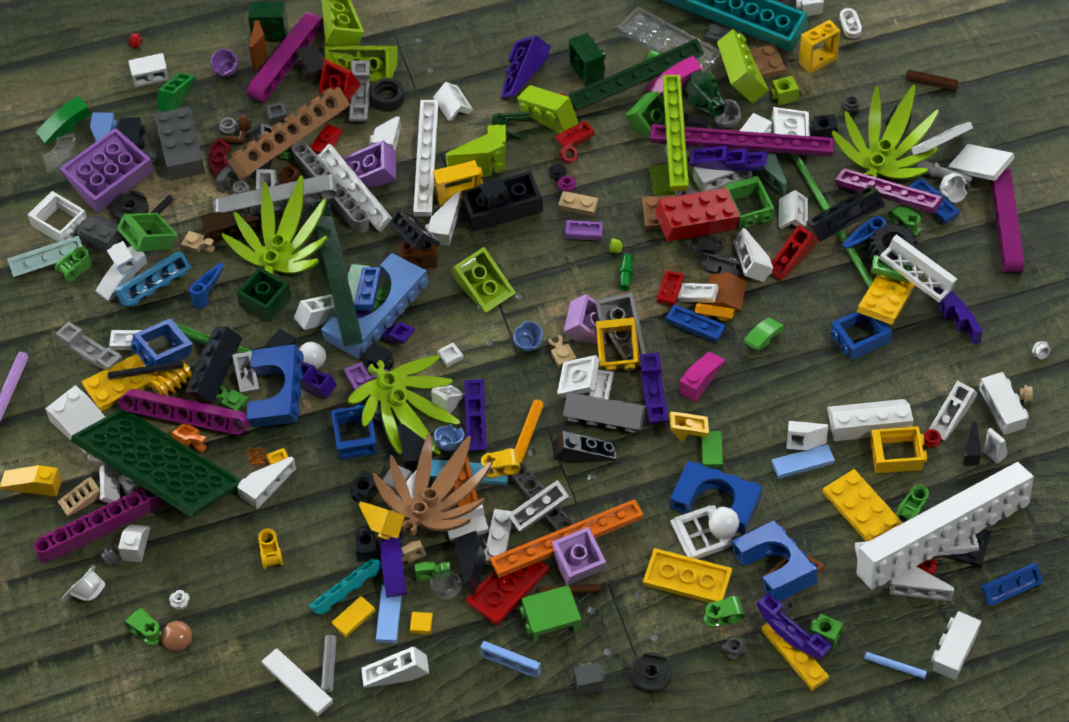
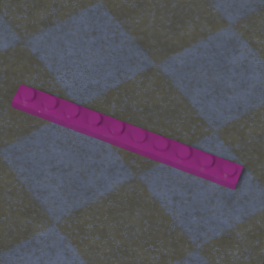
M652 124L650 143L667 144L666 125ZM684 127L686 146H727L728 149L736 150L747 149L749 151L833 156L834 138Z

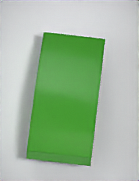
M768 317L749 332L744 338L743 343L749 345L752 349L760 350L770 344L772 337L783 332L784 325Z

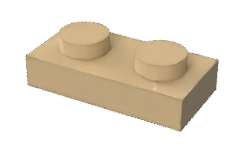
M563 191L558 209L594 217L598 198Z

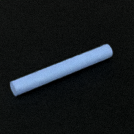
M869 652L865 654L864 660L925 679L927 673L925 670Z

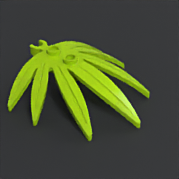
M912 85L902 99L880 141L881 102L879 87L875 86L868 123L870 149H867L860 131L847 111L844 113L845 122L855 148L838 133L832 131V136L844 155L859 167L869 170L864 174L876 178L877 174L889 179L906 180L919 177L928 172V168L908 167L914 166L932 156L937 151V147L908 156L899 161L897 159L908 153L925 136L935 121L939 110L934 111L895 150L910 118L915 85Z
M299 176L292 191L277 234H275V213L267 183L263 182L261 221L265 246L261 245L251 227L235 211L233 214L243 237L255 252L226 234H222V237L240 257L253 265L265 268L264 270L271 274H274V271L285 274L305 272L316 266L319 260L304 259L320 249L327 241V236L322 237L298 252L296 251L315 230L324 212L327 200L323 198L292 241L302 213L304 198L303 176Z
M440 355L406 363L390 372H385L382 360L377 362L379 369L374 368L373 364H370L368 367L369 372L375 375L377 379L357 388L347 401L349 405H354L370 396L362 413L363 427L370 423L375 414L378 401L380 402L384 430L390 443L400 455L403 453L392 411L400 424L406 425L423 439H426L427 434L430 433L408 403L433 420L455 426L460 423L457 418L441 407L406 389V387L427 390L450 385L453 380L449 378L411 376L432 366L440 358ZM431 436L432 453L440 455L441 452Z

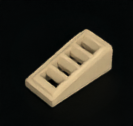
M89 477L58 500V503L68 517L99 500L100 489L92 477ZM69 501L72 504V507L70 508L67 505V502Z

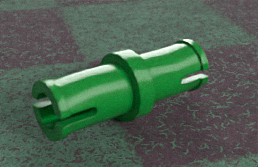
M629 253L622 255L621 268L619 269L620 280L618 288L621 291L630 290L631 277L634 273L632 269L634 256Z

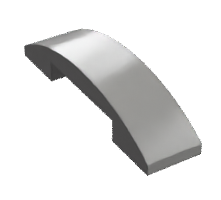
M352 61V73L361 86L351 98L349 120L368 121L370 61Z
M67 322L55 333L77 355L99 368L110 370L122 359V355L109 347L105 349L85 336L80 328L70 322Z

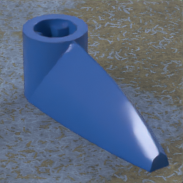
M880 216L872 217L842 244L843 248H852L871 240L873 232L877 231L879 227L884 228L886 220Z
M223 263L215 265L189 288L193 307L204 308L209 304L208 295L222 273Z

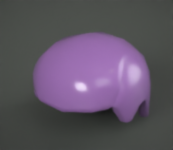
M220 49L212 55L210 64L217 75L229 77L237 71L239 61L230 49Z

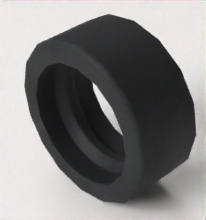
M383 78L376 81L371 87V102L380 111L391 112L400 108L404 103V88L396 79ZM386 90L398 93L392 99H381L377 96Z

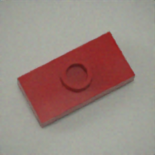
M584 120L556 135L555 139L562 148L565 146L575 147L595 136V131Z
M326 124L310 148L316 155H319L328 144L334 147L343 134L342 129Z
M666 270L656 303L672 307L674 304L676 305L684 274Z

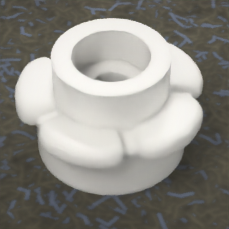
M1037 342L1033 346L1032 354L1035 358L1045 359L1050 354L1051 349L1047 342Z
M182 590L172 593L169 597L171 606L177 610L186 608L189 595Z

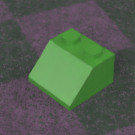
M658 91L647 93L624 117L635 131L650 138L652 124L666 125L664 99Z

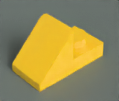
M672 411L669 413L671 431L681 442L685 440L687 435L707 437L709 434L708 417Z

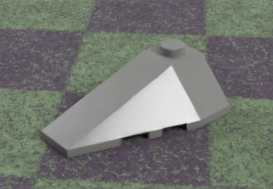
M633 293L595 301L600 321L635 318L640 360V354H646ZM631 330L608 333L623 359L633 360Z

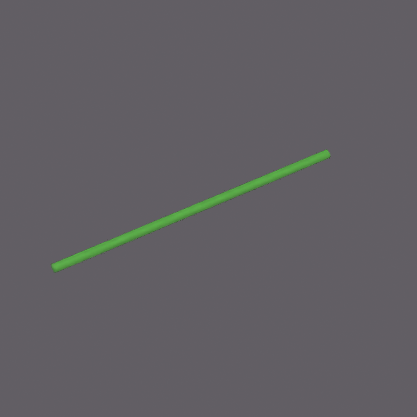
M770 116L769 119L773 124V118ZM790 154L823 211L830 208L799 154ZM844 230L837 233L842 243L848 239ZM854 247L846 249L868 288H870L873 279Z

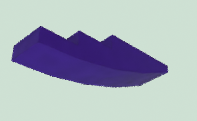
M727 146L692 149L690 165L724 171L766 170L768 155L766 151L748 153L747 149L728 150Z
M933 287V290L939 295L944 292L939 287ZM953 291L940 303L936 301L945 319L952 317L959 332L967 330L973 345L981 343L982 329L970 310Z
M484 379L464 380L466 438L468 436L471 437L469 451L487 450Z

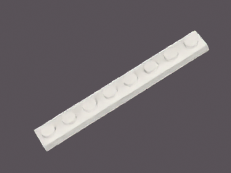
M420 100L414 216H432L438 100Z

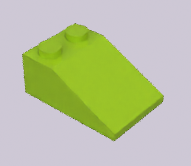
M492 131L447 152V167L475 160L477 167H481L483 176L499 173L506 169L504 144L495 132Z
M485 247L455 265L450 271L460 287L484 313H487L516 293Z

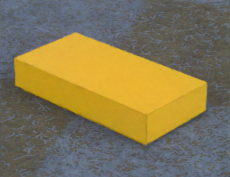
M360 596L332 621V626L347 638L376 612L375 607Z

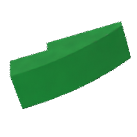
M80 96L74 98L51 115L38 129L36 134L45 145L75 130L76 123L90 116L88 106Z

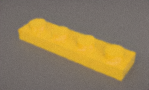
M768 623L762 626L761 631L812 691L829 680V675L811 655L790 645Z

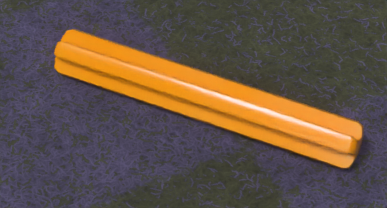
M535 399L533 401L516 444L515 450L517 451L519 463H522L543 409V402L541 400Z

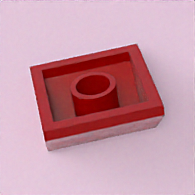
M324 59L318 92L322 94L330 87L332 89L339 87L349 101L361 86L352 71L328 59Z

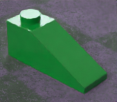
M178 73L158 89L157 110L165 112L179 109L195 80V76Z

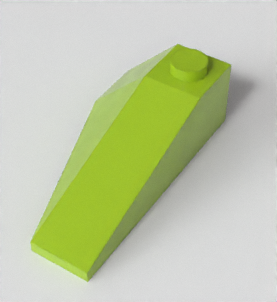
M325 46V59L352 71V61H370V81L373 82L383 78H392L398 64L397 46Z

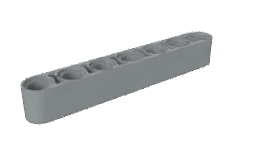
M298 141L292 145V154L296 165L308 178L322 175L334 176L337 195L332 199H328V201L355 232H366L369 229L368 213L305 142Z
M322 175L304 179L303 205L322 201L323 198L328 200L336 197L337 190L334 176ZM297 181L268 187L274 211L286 208ZM262 189L217 198L213 202L214 213L224 212L233 214L235 211L238 214L249 216L261 214Z

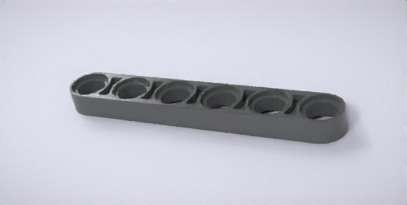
M520 463V470L524 472L522 475H510L511 480L528 500L545 489L523 463ZM527 483H533L535 487L531 490H528L524 487V485ZM560 506L554 509L558 512L557 516L549 517L545 515L543 517L554 532L560 530L558 527L561 524H567L568 526L574 524Z

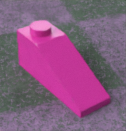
M711 352L706 353L687 370L680 380L679 394L697 402L725 363V359Z

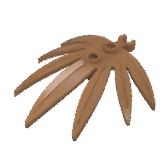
M427 434L417 466L414 499L411 498L405 478L392 455H390L391 474L398 496L378 475L373 473L376 487L385 502L396 513L405 515L407 520L402 524L403 532L407 528H411L410 535L414 536L417 533L418 525L434 531H450L471 522V518H456L462 517L484 503V498L446 511L465 499L480 484L491 468V462H489L447 497L464 467L471 442L470 436L464 440L449 459L431 488H428L432 466L431 435Z

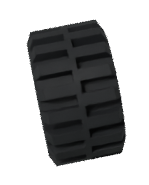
M886 224L884 228L879 227L871 236L869 247L870 262L872 263L874 255L880 256L890 246L892 238L896 235L917 249L918 241L915 239V234L911 233L909 228L905 229L903 225L896 226V224H892V226ZM891 252L887 255L891 260H898L897 256Z

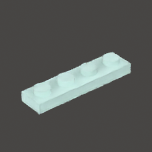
M75 236L8 258L7 260L13 277L57 263L75 248L82 247L79 236Z

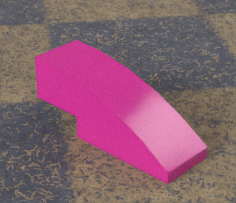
M693 55L663 72L648 84L646 89L649 93L658 91L663 98V75H681V88L684 89L686 88L687 80H691V74L697 70H702Z

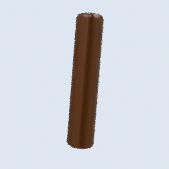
M910 69L906 73L907 80L956 90L959 83L957 79Z

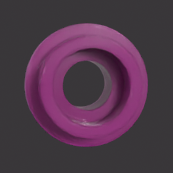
M564 176L558 180V188L562 192L571 193L576 187V181L573 177Z

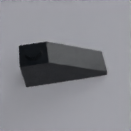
M476 530L454 538L465 583L472 595L476 593L486 560L484 549L487 548L484 537H479Z

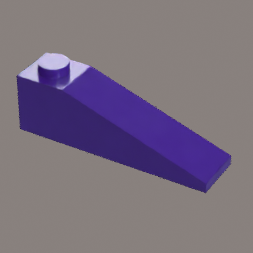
M534 35L515 41L509 55L511 65L506 70V73L509 75L504 81L502 99L514 97L549 57L551 46L538 36Z

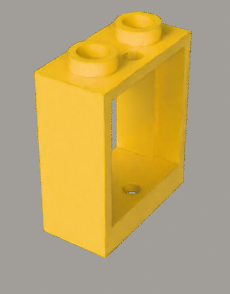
M831 20L801 34L799 64L809 74L838 59L840 29ZM824 41L822 47L814 50L815 45Z
M475 160L433 171L434 190L439 207H442L456 192L483 184L481 178L483 177L482 169L477 167ZM472 178V182L445 188V184Z
M635 318L596 321L599 366L601 370L615 372L616 369L634 370L635 367H640ZM631 330L633 360L606 362L604 333Z
M919 426L871 430L870 444L875 473L923 470L924 462H927L926 450L923 451L922 448L924 446V436L920 434ZM913 442L915 458L884 459L882 444Z

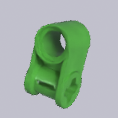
M900 204L888 211L889 219L893 224H896V226L903 225L905 229L909 228L915 236L919 235L920 227L918 225L921 222V217L910 206Z
M85 247L75 248L57 262L55 270L58 273H62L68 282L74 281L92 265L88 250Z
M923 485L914 486L905 500L899 505L896 516H902L910 520L921 514L927 506L928 489Z
M732 596L709 603L705 609L704 623L710 628H717L743 620L745 613L738 597Z
M142 608L137 609L124 621L129 631L137 635L147 645L155 646L162 641L159 624Z

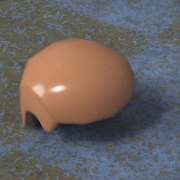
M170 622L162 630V644L169 651H182L192 643L193 632L184 622Z

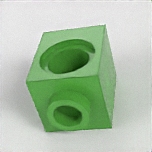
M820 613L818 619L812 621L809 631H811V636L818 633L832 645L830 649L833 650L842 634L843 623ZM822 629H826V630H828L829 632H823V631H821V630H822Z

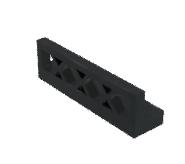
M869 185L807 220V223L821 242L879 210L885 204L879 191L872 185Z
M400 208L389 222L412 248L420 251L426 241L436 247L441 243L416 217Z

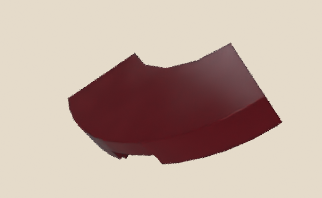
M220 138L213 143L209 150L208 163L215 178L225 167L228 168L227 158L232 151V147Z

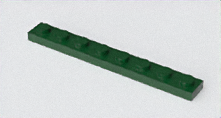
M696 38L569 94L575 111H579L659 76L672 66L693 55L695 59L704 56V52Z

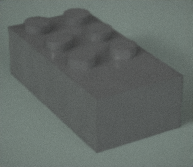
M190 106L156 113L155 119L170 181L204 174V164Z

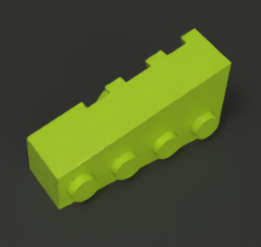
M321 0L326 45L358 46L364 30L351 0Z
M732 29L717 41L731 85L750 102L754 103L766 94L769 89L746 44V38L743 34H738Z

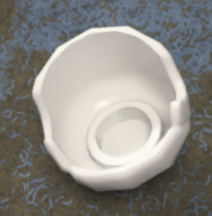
M951 173L942 179L940 193L949 202L958 203L967 195L965 190L967 182L960 174Z
M307 342L299 348L304 355L303 362L314 365L316 369L323 366L326 360V351L321 345L315 342Z
M728 507L715 509L709 518L711 533L717 539L722 540L735 536L739 527L737 513Z

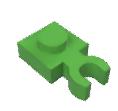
M223 386L219 390L222 394L217 395L215 401L221 402L223 408L241 411L249 402L247 396L234 389L228 393Z
M435 562L415 564L417 581L437 579V576H451L449 562H443L439 565H435Z

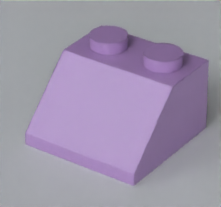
M585 294L570 302L563 332L578 342L598 344L596 321L600 320L594 299ZM604 333L605 344L607 342L608 333Z
M589 527L552 542L557 566L566 585L603 571L606 561Z

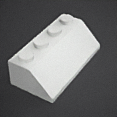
M905 399L827 407L834 441L870 438L871 430L913 426L911 407Z

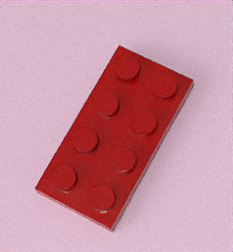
M539 561L500 578L497 577L493 570L477 587L476 593L470 594L465 600L466 604L498 626L519 604L522 598L549 572V566Z

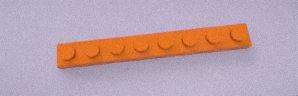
M634 499L491 557L490 564L497 577L500 578L554 556L552 542L587 527H589L595 539L642 520L644 514Z

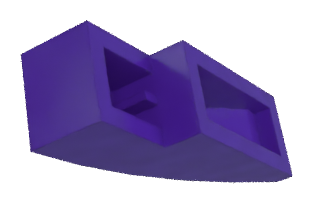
M302 362L301 370L303 377L300 380V388L326 399L337 386L332 375L317 371L314 365ZM278 373L280 376L285 378V374Z

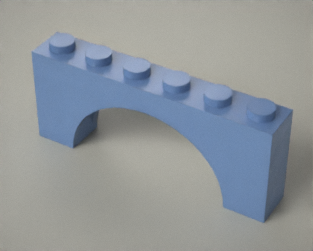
M391 253L380 265L383 277L391 283V291L386 301L376 311L362 318L344 320L332 317L321 329L324 340L360 359L373 342L381 338V335L392 326L398 316L402 315L408 305L428 286L429 279L426 270Z

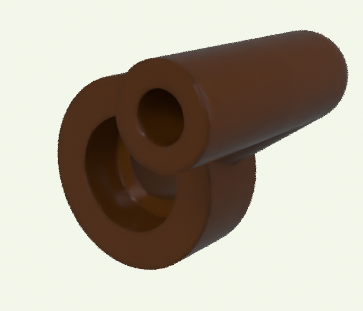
M240 114L239 137L224 136V142L245 143L246 133L248 129H251L252 120L249 119L248 115Z
M287 166L282 171L281 178L285 183L298 181L300 171L294 166Z

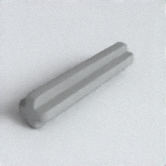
M335 635L325 636L321 689L325 693L333 691L336 653Z

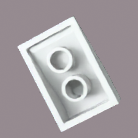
M76 385L45 408L50 422L70 440L73 434L105 418L91 399Z

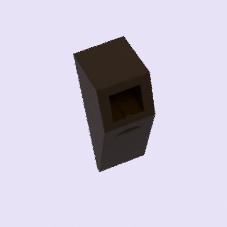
M215 212L200 216L205 236L214 240L213 243L224 240L222 234L232 238L242 235L232 213ZM239 214L254 232L261 230L259 217Z

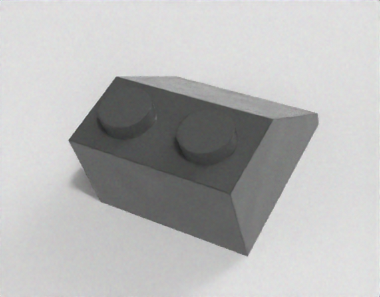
M101 215L87 217L77 229L81 244L108 256L110 255L107 250L124 239L123 235L117 230L119 223Z

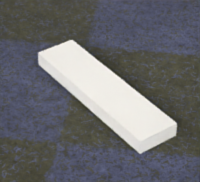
M971 122L957 125L912 147L913 155L928 151L972 129Z
M277 648L261 661L267 670L317 716L333 703V699Z

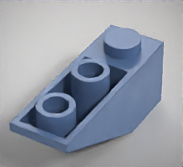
M93 112L90 128L95 142L114 128L118 129L119 122L115 119L114 113Z

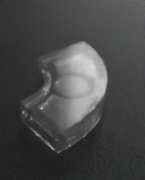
M74 133L58 137L54 149L43 155L47 172L58 169L71 158L76 147Z

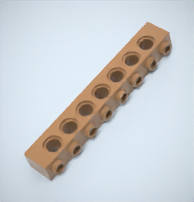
M330 87L322 93L323 97L317 96L309 101L311 105L308 107L307 105L300 107L297 110L298 114L294 115L292 113L284 118L286 122L283 124L279 122L272 126L273 131L270 133L266 131L259 135L257 142L252 140L245 145V150L239 149L232 154L233 158L228 162L238 178L242 179L250 175L350 106L339 87L335 89Z

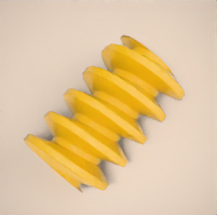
M183 361L184 368L168 370V372L164 371L162 376L158 375L156 377V381L151 380L150 385L154 392L169 396L168 391L173 394L176 393L174 387H177L179 390L181 389L180 382L187 385L186 378L191 379L193 377L187 364Z

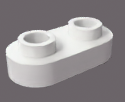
M851 8L843 9L840 12L839 21L845 36L851 39L858 38L861 35L862 26L857 12Z

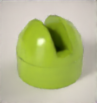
M611 238L609 253L616 254L621 252L623 248L622 242Z

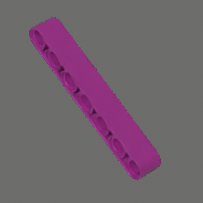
M308 11L302 16L248 85L246 91L248 97L261 102H265L321 31L324 25L323 17Z
M1006 168L996 181L991 180L1003 272L1015 273L1024 271V257L1011 168Z
M138 389L128 390L118 401L120 408L124 411L235 435L242 434L251 424L247 420V413Z
M142 487L38 538L33 545L37 558L41 562H50L162 506L163 499Z

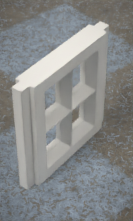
M710 505L670 520L687 557L699 559L733 546L731 538L726 540L719 539L720 543L710 546L705 536V533L711 532L710 528L702 530L698 518L706 515L710 518L712 512L716 509L715 505ZM694 520L699 532L689 535L683 523ZM701 535L706 547L696 550L691 538Z

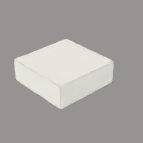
M454 342L437 351V355H440V359L447 368L464 359L463 354Z

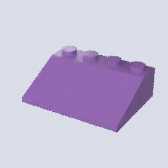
M114 128L62 166L60 171L84 201L99 213L111 204L117 195L127 192L153 172L151 159L118 129Z

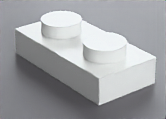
M111 330L109 347L112 350H132L130 346L133 334L142 330Z

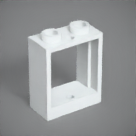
M53 191L28 214L32 227L57 242L74 237L79 226L87 218L85 210ZM57 209L73 217L61 231L44 222Z

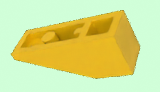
M37 465L5 471L0 489L57 497L62 479L58 468Z
M360 501L359 507L371 530L379 532L378 537L389 540L391 536L398 539L405 515Z

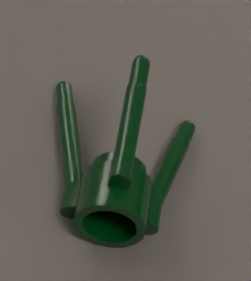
M690 81V84L708 101V109L695 105V108L709 114L712 118L721 116L725 112L727 103L723 100L719 90L718 99H711L697 84Z
M531 112L494 113L492 125H506L508 127L509 120L532 121V117H519L530 116ZM506 130L507 135L522 139V136Z

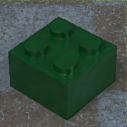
M250 2L248 20L251 35L255 20H257L263 30L265 41H284L288 34L285 2Z
M588 32L569 39V64L584 85L589 86L604 79V71H606L604 59H606L604 51L597 46L596 40L591 38Z
M260 267L236 292L239 306L268 322L292 297L288 282Z

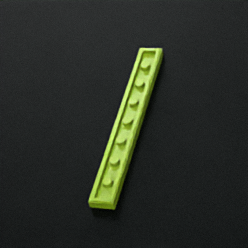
M663 75L670 191L689 190L681 75Z

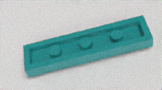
M369 559L308 605L311 611L319 615L327 613L333 604L343 601L350 591L357 590L366 579L376 576L379 573L378 570L382 568L381 562L377 559Z

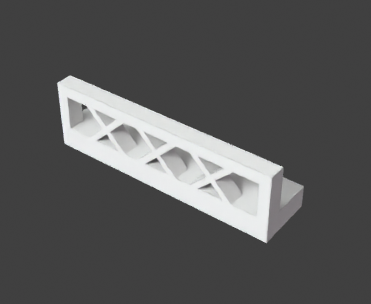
M898 235L892 238L890 246L879 257L880 260L939 303L953 290L957 280L956 277ZM891 252L897 256L898 260H891L887 255ZM903 265H909L913 271H906ZM918 276H924L928 282H921ZM933 287H939L944 292L939 295L933 290Z

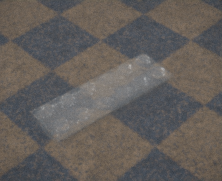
M639 6L617 27V32L650 50L658 51L660 54L696 39V37ZM697 38L704 56L696 60L704 72L710 71L722 58L720 50Z

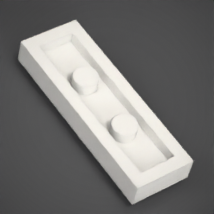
M494 509L487 548L485 549L486 560L484 564L491 565V557L507 551L513 524L508 514L512 511Z

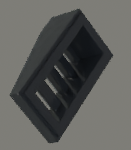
M972 422L963 461L964 466H978L980 463L981 450L976 422Z

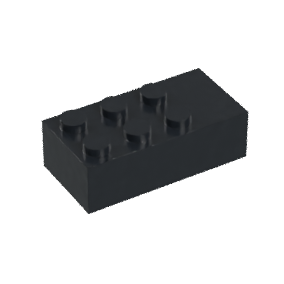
M531 171L503 178L502 181L508 189L509 201L491 209L480 200V186L461 191L463 205L473 232L543 211L542 197Z

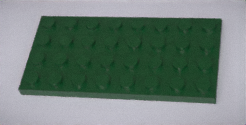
M122 409L73 434L71 437L72 443L191 518L237 491L241 479L139 416Z

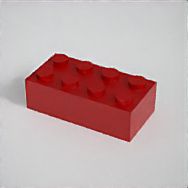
M727 188L659 199L655 210V215L667 242L735 230L740 218Z

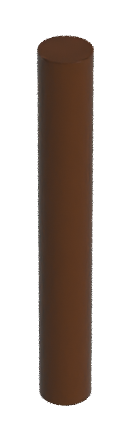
M601 584L569 585L572 593L601 592ZM563 586L540 587V593Z

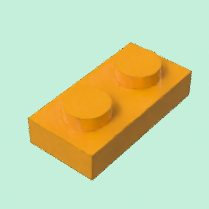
M697 303L695 313H699L707 318H710V315L718 316L719 320L729 321V318L732 319L734 317L735 309Z

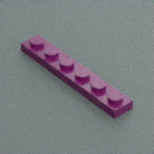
M845 168L835 178V185L855 191H861L872 185L879 191L882 199L933 214L942 203V196Z

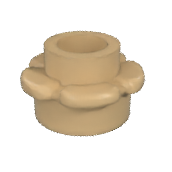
M1024 385V388H1020V400H1024V404L1032 402V386Z

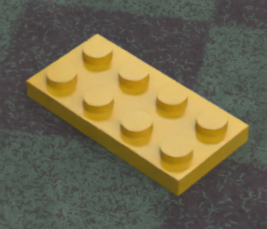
M877 275L860 302L857 312L893 325L916 285L909 280L906 283Z
M135 354L115 364L110 370H103L82 381V385L94 404L102 412L119 403V398L128 390L138 389L143 391L151 387L150 381H156V377L158 375L162 376V372L109 380L108 372L144 367L142 359Z
M855 469L823 488L822 493L866 542L903 524Z
M654 548L643 580V586L707 603L723 600L725 597L732 568Z

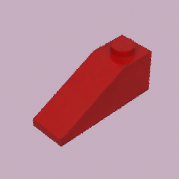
M798 225L772 261L773 270L771 274L782 281L811 252L819 239L813 233Z

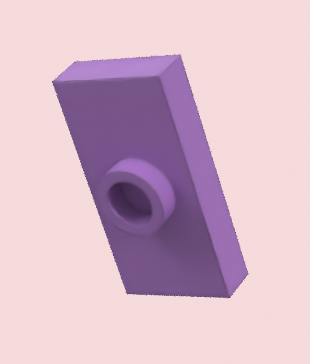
M566 221L565 239L602 241L603 222Z

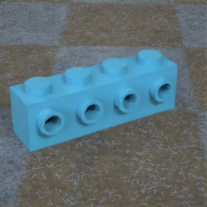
M176 251L113 290L122 305L132 307L139 303V299L154 294L155 290L160 286L163 288L171 283L170 280L175 277L180 278L185 275L191 266L183 252Z

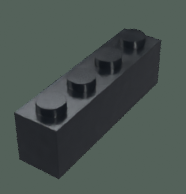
M227 326L215 327L210 334L208 344L203 349V355L195 367V372L188 382L185 393L199 403L213 404L233 361V354H236L243 338Z

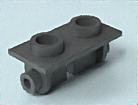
M704 252L707 259L703 260L701 265L704 270L717 273L719 267H722L721 273L729 272L738 276L739 270L737 268H742L738 259L733 257L726 259L720 257L721 255L718 253L710 252L709 254Z

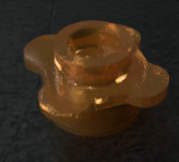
M249 447L247 450L249 453V463L252 466L256 464L260 466L265 465V460L267 459L266 451L262 447Z

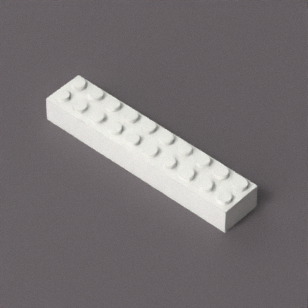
M1016 462L859 547L856 575L872 590L884 585L894 577H899L905 571L917 567L920 563L932 559L936 554L948 550L958 542H963L974 533L977 534L982 529L994 525L1000 519L1012 515L1013 512L1025 508L1030 503L1034 476L1020 463Z

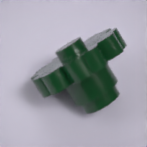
M697 70L691 74V80L686 82L685 90L689 94L688 100L693 105L706 107L708 101L690 84V81L697 84L711 99L718 95L719 86L716 83V77L709 71Z

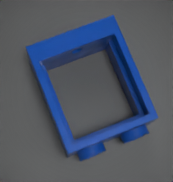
M856 311L832 323L831 336L840 344L842 352L853 360L891 343L892 331L886 322ZM866 320L875 335L854 344L844 330Z
M170 318L133 334L130 347L142 359L145 366L175 362L190 356L193 343ZM163 335L174 348L156 355L146 342Z
M365 405L339 408L331 411L339 460L378 454L372 420L368 424L369 438L341 442L338 425L362 421Z

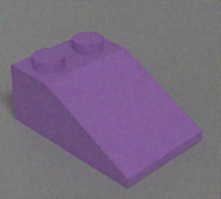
M384 140L343 157L344 161L366 187L382 186L396 180V152Z

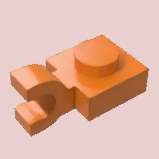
M183 423L172 432V437L182 444L188 446L192 443L194 448L200 453L206 450V446L202 444L206 441V437L200 435V431L195 427Z

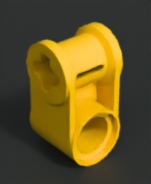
M515 449L487 453L481 458L483 467L489 463L488 458L491 461L490 469L493 470V473L489 470L485 476L487 478L513 475L520 471V463Z
M272 529L262 530L258 535L263 569L278 564L283 566L276 533Z

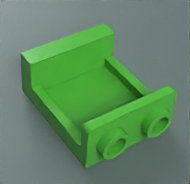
M569 585L522 598V606L519 607L522 619L526 618L528 624H525L528 636L532 635L534 642L538 641L539 635L572 626L573 631L581 630V617Z

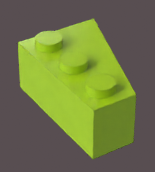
M531 85L517 97L521 112H531L530 117L558 134L579 124L570 97Z

